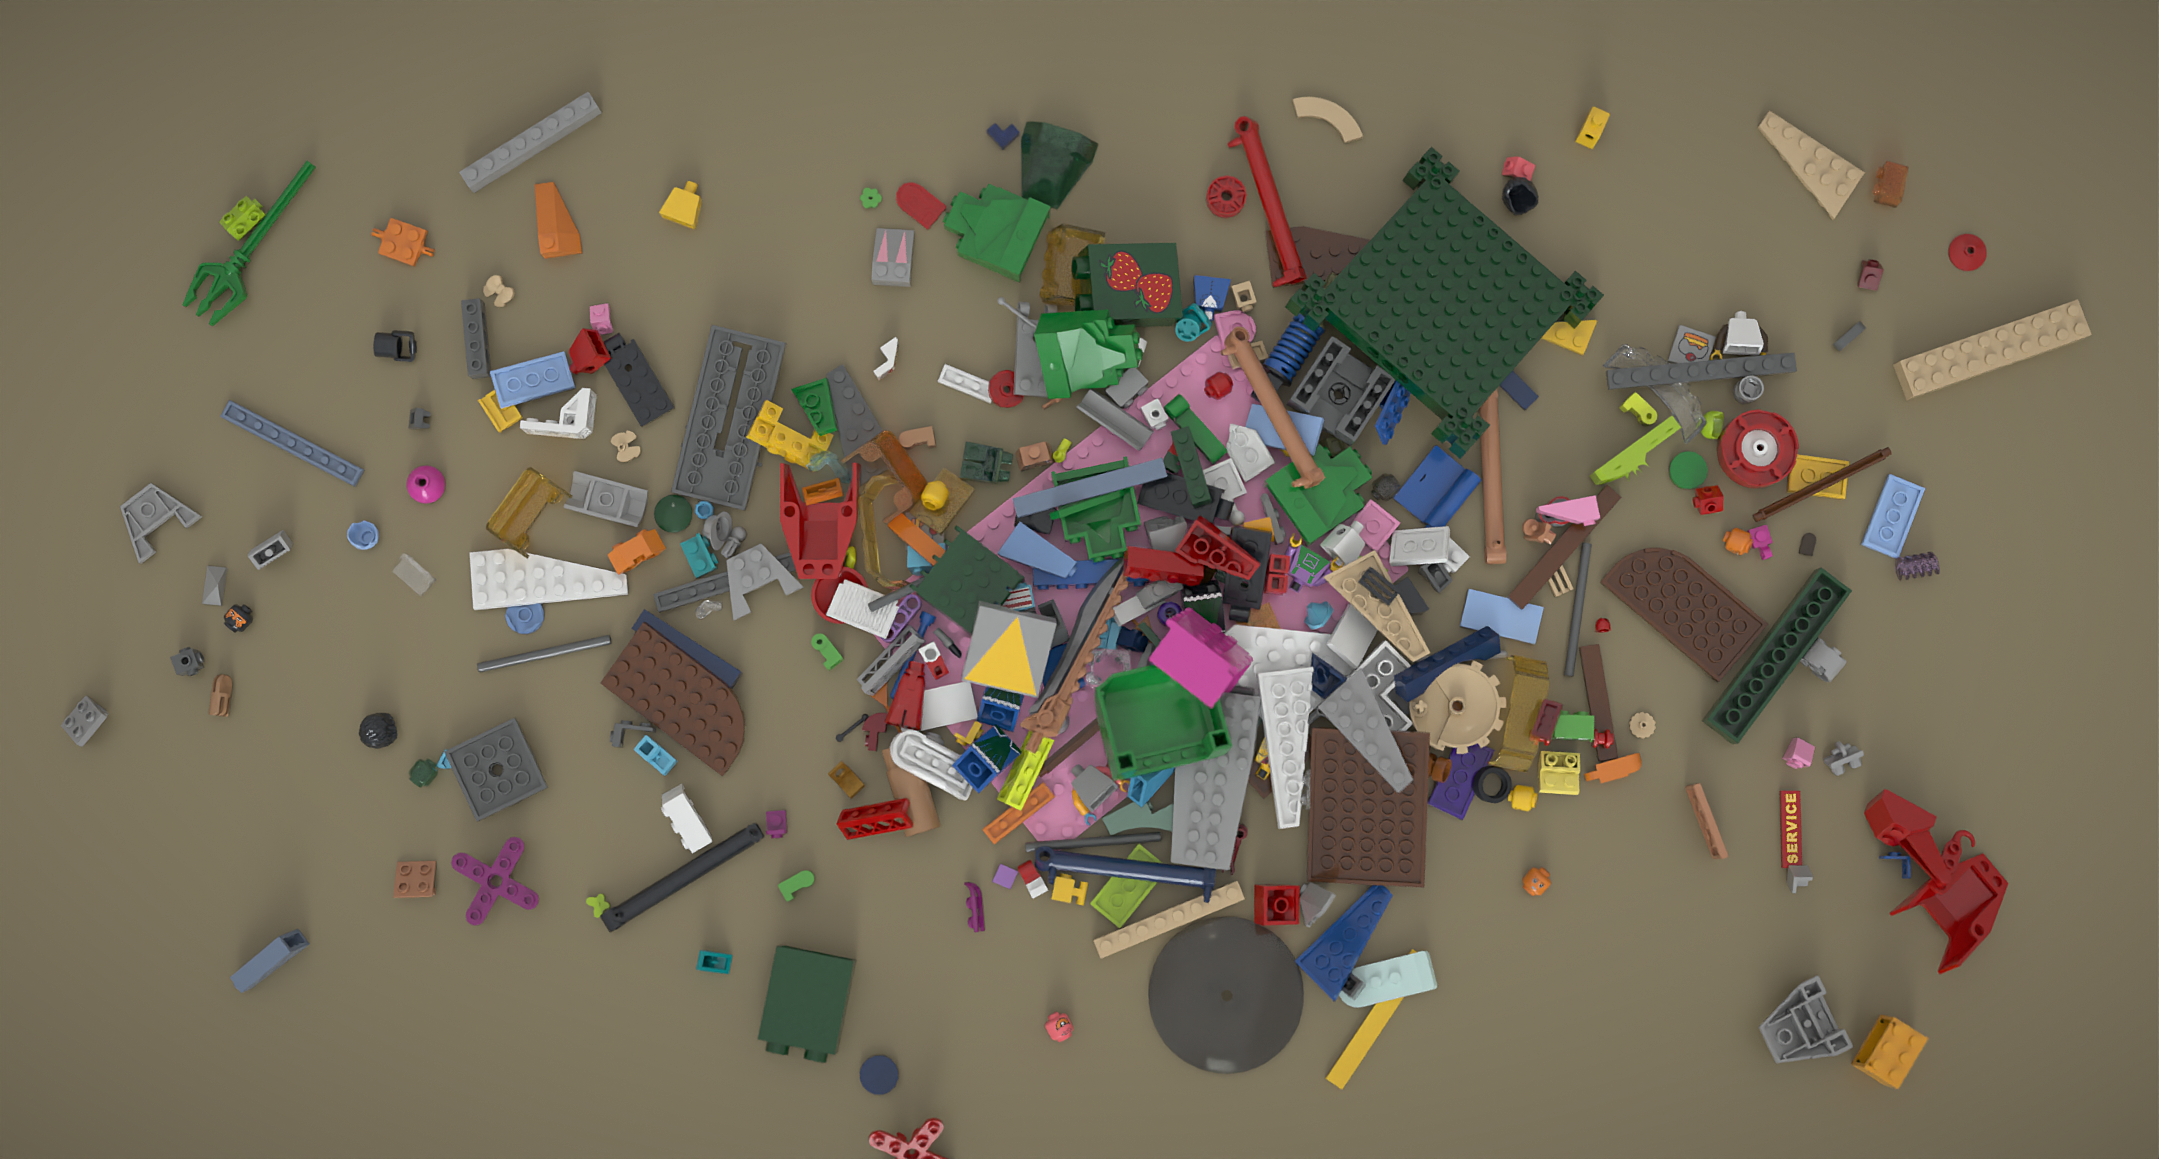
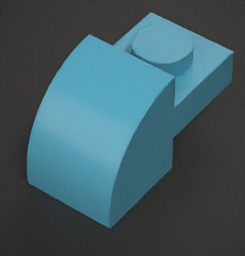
M647 735L633 749L664 776L678 762L667 750Z

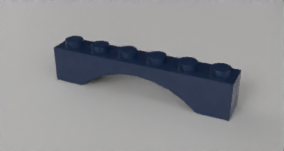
M1486 626L1395 674L1396 694L1408 703L1423 695L1429 685L1453 665L1474 659L1486 661L1501 653L1499 634Z

